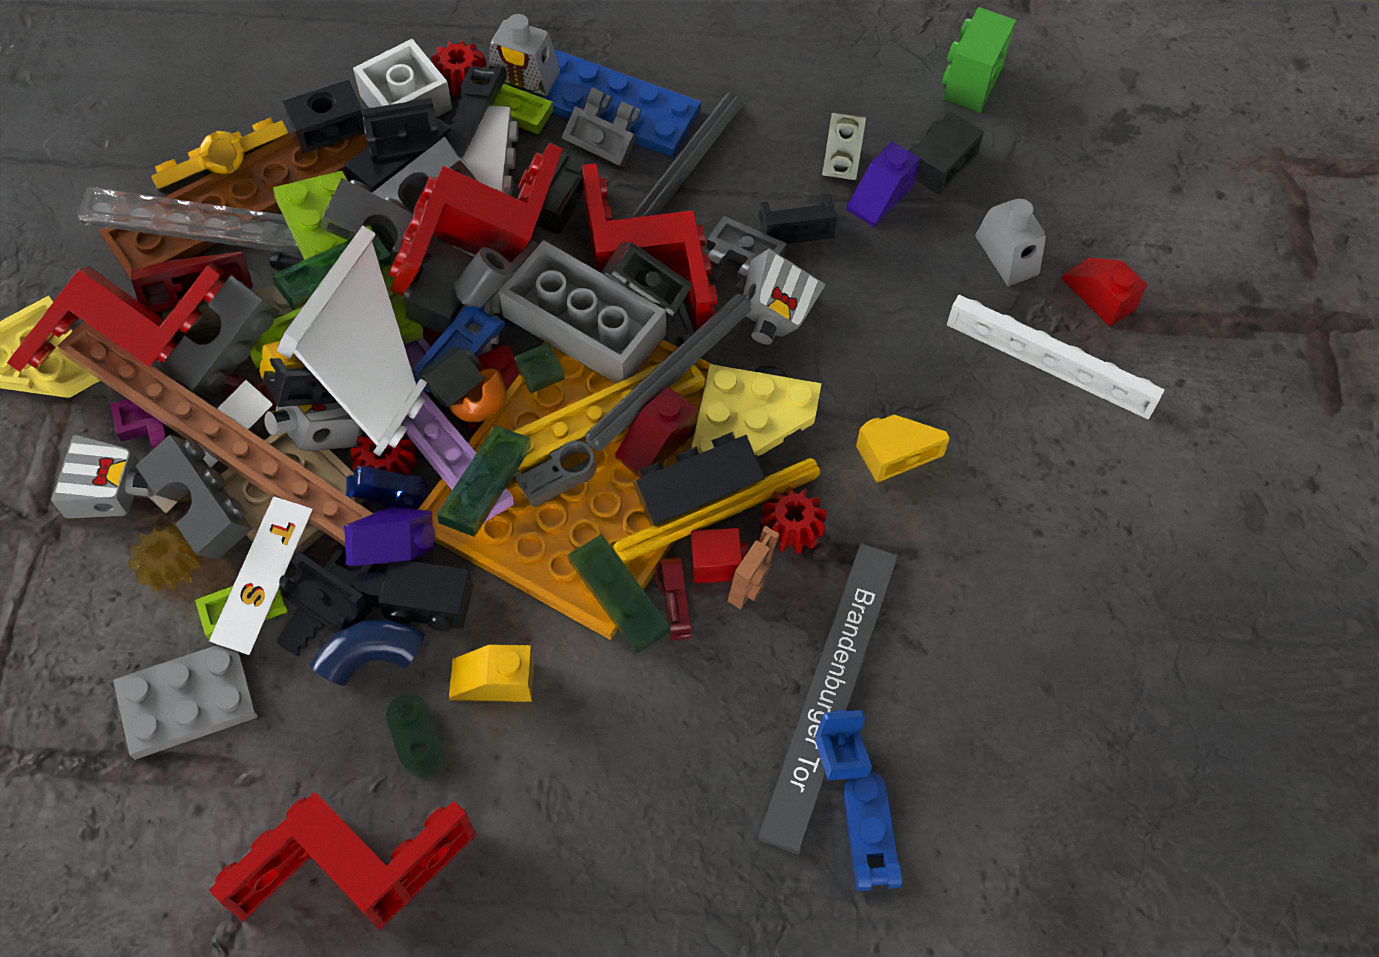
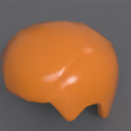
M482 370L480 373L485 379L449 407L452 414L468 422L487 420L497 414L504 406L507 398L505 384L498 370Z

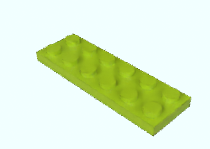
M343 171L273 187L274 198L317 287L350 243L320 228L323 215L341 179L347 180ZM369 225V226H366V228H368L369 230H371V231L373 232V230H372V228H371L370 225ZM375 236L372 243L403 344L423 339L421 324L406 318L407 303L403 301V296L390 291L394 281V277L388 275L391 265Z

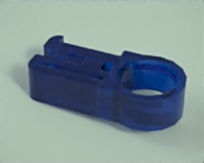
M360 466L354 470V475H349L346 478V496L381 502L382 506L419 509L427 498V483L424 479L416 476H407Z

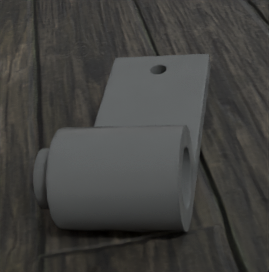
M532 241L511 263L495 250L486 247L481 248L454 282L457 298L469 307L485 306L539 245Z

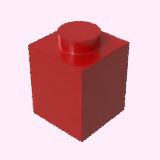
M739 528L691 531L690 549L693 584L733 581L736 569L748 553L747 542H740Z

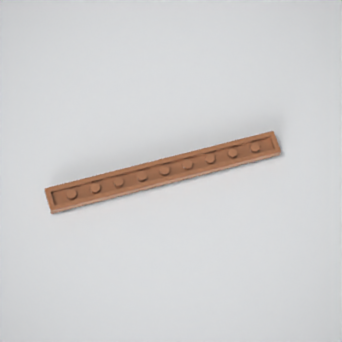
M85 321L57 345L62 355L187 440L195 441L206 453L271 497H278L312 508L313 510L308 522L343 546H345L344 525L373 514L152 365L149 367Z

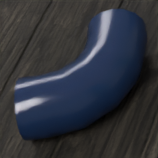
M388 619L361 621L334 634L316 654L310 666L323 678L343 686L348 683L353 673L361 665L369 661L384 660L406 669L418 652L425 633L414 627Z

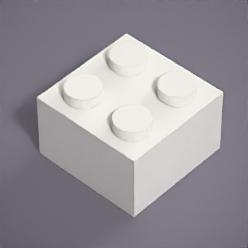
M413 39L353 68L360 97L369 108L432 98L436 117L452 110L447 80Z

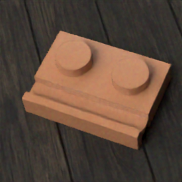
M767 526L764 527L760 541L756 540L734 573L727 602L742 609L748 598L752 601L757 599L766 583L764 579L771 567L770 563L779 533Z

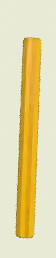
M808 458L764 477L765 479L623 538L614 544V554L620 563L631 561L690 535L691 531L701 530L771 499L774 491L783 494L789 485L794 489L813 481L820 475V468L814 459Z

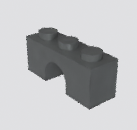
M444 137L372 193L381 198H393L399 201L405 210L413 213L429 176L437 178L442 166H446L474 180L477 179L464 159ZM374 225L393 245L391 234L385 228Z
M342 178L323 215L320 228L351 242L362 226H381L391 234L393 239V249L388 258V261L393 263L401 248L404 233L414 214L405 210L399 201L390 197L381 198L371 193L365 184L356 180L347 181ZM432 236L426 253L430 252L433 254L439 241L438 238ZM418 270L416 275L421 276L422 273Z
M232 276L229 277L208 305L221 318V330L216 339L208 344L201 345L184 336L162 365L192 391L210 400L225 388L228 378L238 365L248 358L251 348L261 335L271 328L274 318L280 312L252 289Z
M169 435L136 465V468L157 496L178 502L187 493L191 492V507L188 513L176 523V526L195 554L219 560L253 529L244 517L247 512L239 501L230 497L224 489L226 485L225 480L216 470L207 465L203 459L206 454L195 441L191 439L186 441Z

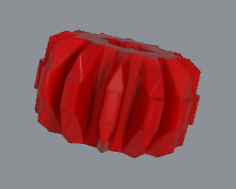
M463 39L459 44H452L449 41L446 48L437 47L436 54L431 56V62L447 80L449 92L451 91L455 98L462 92L461 84L471 66L486 68L487 66L486 58L483 52L477 49L476 44L466 45ZM478 81L477 84L482 85L484 81Z
M405 433L395 448L388 444L380 456L373 452L377 445L370 437L357 436L356 443L358 447L352 448L350 453L353 461L351 467L353 473L360 477L368 487L375 484L376 489L382 493L386 484H391L393 488L398 490L399 479L410 481L412 476L410 469L417 468V459L414 455L416 449L414 443L407 439Z
M789 485L785 490V496L774 491L771 495V503L765 502L762 507V515L764 517L761 519L760 527L763 530L767 526L779 533L778 541L780 542L779 550L781 553L787 549V546H793L797 555L802 551L803 544L813 549L816 546L817 538H822L825 534L826 526L823 523L826 522L827 512L825 509L820 508L821 501L819 496L807 498L808 491L806 487L800 491V494H794L793 489Z

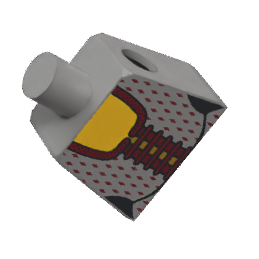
M514 14L509 19L503 20L490 43L488 68L504 67L507 70V77L504 83L547 96L560 74V67L550 34L545 30L529 26L528 18L522 14Z

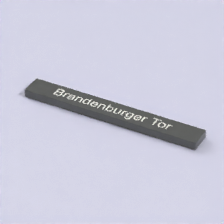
M860 543L758 835V841L797 855L799 854L825 776V770L814 737L823 714L839 709L847 710L898 555Z

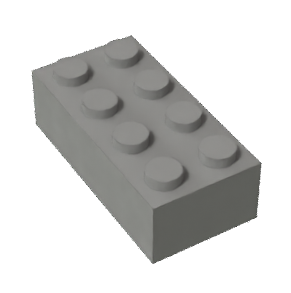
M544 240L498 291L503 317L614 383L634 376L666 336L665 309Z

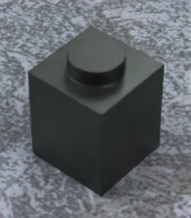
M455 346L449 348L417 374L420 379L427 382L426 387L437 401L446 407L453 405L485 379L478 370L482 367V364L474 353L468 348L463 351L462 348Z

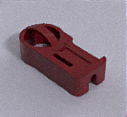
M681 557L661 558L656 567L655 581L658 590L665 598L670 640L691 639V622ZM660 568L663 588L660 586L658 580V571L660 570Z

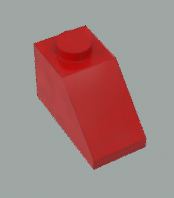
M1087 258L1064 273L1061 278L1109 327L1137 309L1148 286L1123 260Z

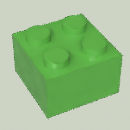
M981 7L977 8L972 20L966 18L959 35L961 40L960 42H953L947 57V61L952 62V64L948 65L942 79V84L946 86L943 100L981 113L1004 68L1016 24L1015 19Z

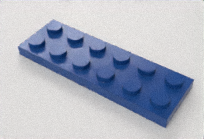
M556 49L554 51L560 67V74L547 96L512 86L553 101L554 111L552 114L567 120L570 119L575 106L584 110L589 93L593 87L613 97L608 109L601 114L600 118L613 124L621 101L642 110L638 121L629 131L638 135L635 144L674 158L701 111V101Z

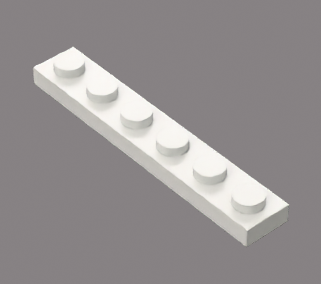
M958 295L952 305L947 326L1148 420L1165 390L1147 379L1136 377L1119 369L1113 363L1104 362L1085 353L1078 347L1069 346L1050 337V335L1043 331L1035 330L1017 322L1011 316L1002 315L991 310L976 300Z

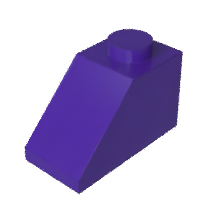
M891 141L869 165L846 210L875 228L914 186L920 158Z
M392 506L344 525L346 565L358 566L407 561L434 550L435 530L432 522V511Z

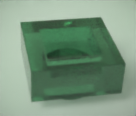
M549 343L514 357L515 366L530 394L565 379L564 370Z

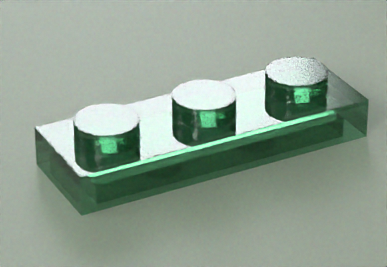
M375 236L372 243L380 269L391 265V254ZM352 239L273 274L274 286L293 310L307 303Z
M495 425L438 511V523L475 537L531 449L530 438Z
M602 534L568 554L569 563L635 654L670 633V625Z

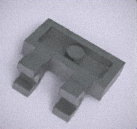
M592 87L584 110L576 106L574 107L562 139L614 164L625 167L638 135L629 131L638 121L642 110L621 101L617 116L612 124L600 117L608 109L613 97Z
M723 216L707 239L706 249L711 250L708 254L711 264V276H708V279L717 282L729 258L742 264V267L737 272V277L740 278V281L737 283L735 291L743 294L751 260L768 249L783 257L786 252L787 243Z

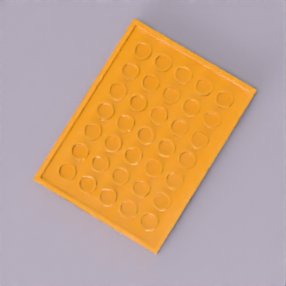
M662 340L634 375L662 363L678 347ZM544 341L506 391L507 398L504 406L497 414L482 423L468 444L493 472L483 454L482 445L616 383ZM700 358L695 364L705 378L706 384L711 363ZM705 387L683 397L697 409V420ZM635 420L602 450L596 451L592 448L597 462V469L590 480L568 489L539 506L533 507L529 504L516 477L502 482V484L511 493L514 505L486 522L479 524L441 478L418 509L432 511V522L435 530L434 542L609 640L613 638L653 577L660 559L666 557L675 541L626 563H620L613 551V546L617 541L653 526L649 524L632 483L640 478L615 458V453ZM694 435L662 463L663 469L678 463L675 455L692 448ZM584 453L571 454L565 459L563 469L575 467L589 456Z

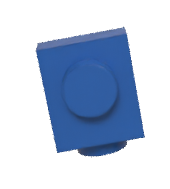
M839 709L823 714L814 738L827 780L868 777L872 765L860 733L866 719L862 710L846 711Z

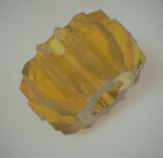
M170 522L162 530L160 526L154 524L152 533L148 536L139 532L141 544L129 546L133 557L128 562L130 569L136 574L135 578L141 585H150L154 591L160 592L165 585L170 590L176 591L177 582L181 579L191 583L188 571L200 569V563L196 559L199 555L195 554L176 525Z

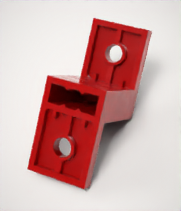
M549 143L542 155L536 152L529 169L524 171L518 185V189L521 190L518 199L446 166H442L437 178L429 176L414 208L412 220L408 224L402 238L401 248L390 268L388 275L394 277L390 291L404 296L406 289L411 285L421 266L432 236L474 255L483 247L493 249L511 263L530 242L563 148Z
M596 163L582 165L585 209L595 270L602 273V270L621 242H633L692 283L686 297L695 333L715 314L714 307L717 306V293L715 284H709L708 276H711L710 258L708 254H703L702 246H705L704 229L702 224L696 225L694 211L612 220L611 207L608 206L607 200H603L608 199L606 178H599Z
M213 263L207 265L166 320H164L92 267L88 266L78 269L7 361V364L19 372L31 366L36 369L40 364L43 365L56 349V346L51 344L56 336L60 338L63 334L66 335L79 318L150 367L156 360L163 364L179 344V341L174 338L180 330L187 333L202 315V312L197 307L203 300L210 303L225 284L220 280L224 271Z
M314 792L308 798L304 797L296 801L287 811V818L274 830L269 829L259 835L251 845L252 850L238 863H230L222 869L215 879L216 883L209 891L224 907L243 922L311 858L380 931L476 837L467 813L453 801L447 808L442 806L436 809L424 824L426 828L414 840L409 838L403 841L393 851L391 855L392 861L386 866L327 803Z

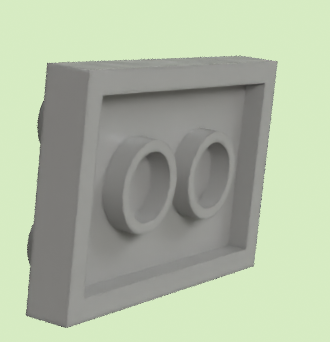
M215 645L113 680L129 755L134 760L258 718L241 652L221 645Z

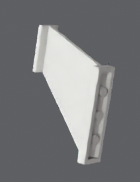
M362 226L285 331L276 351L289 359L295 354L377 445L373 452L380 456L388 444L395 448L406 432L407 427L401 424L406 415L414 419L426 400L420 396V393L427 382L420 379L416 385L372 243L376 234Z

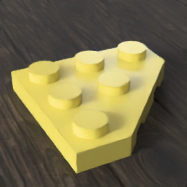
M50 296L0 321L1 389L70 398L101 381L62 355L57 345L72 332L71 329L66 335L63 334L60 338L57 336L54 338L51 344L56 346V349L43 365L40 364L36 369L31 366L19 372L7 364L10 357L53 303Z
M710 364L692 448L697 446L699 453H703L714 448L711 440L733 432L735 438L747 435L754 454L759 457L781 444L788 435L798 429L804 430L815 423L822 383Z

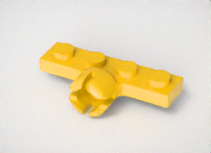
M271 117L252 125L255 132L243 137L239 131L235 133L216 131L206 136L199 148L188 152L189 160L177 165L175 159H171L155 166L157 174L152 175L151 178L157 190L205 169L210 170L214 174H230L240 167L244 160L245 152L286 135L288 131L282 120L274 123Z

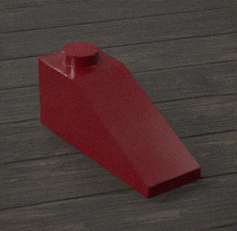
M243 251L165 261L131 270V282L137 300L153 312L176 307L206 266L211 263L224 271L220 278L224 283L232 276L247 287H254Z

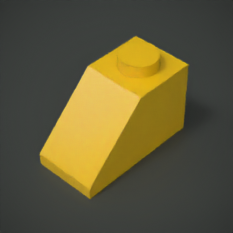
M894 414L884 419L874 418L866 422L859 430L856 447L876 483L944 456L950 437L946 431Z
M487 645L453 658L449 699L453 701L532 702L534 658L531 645Z

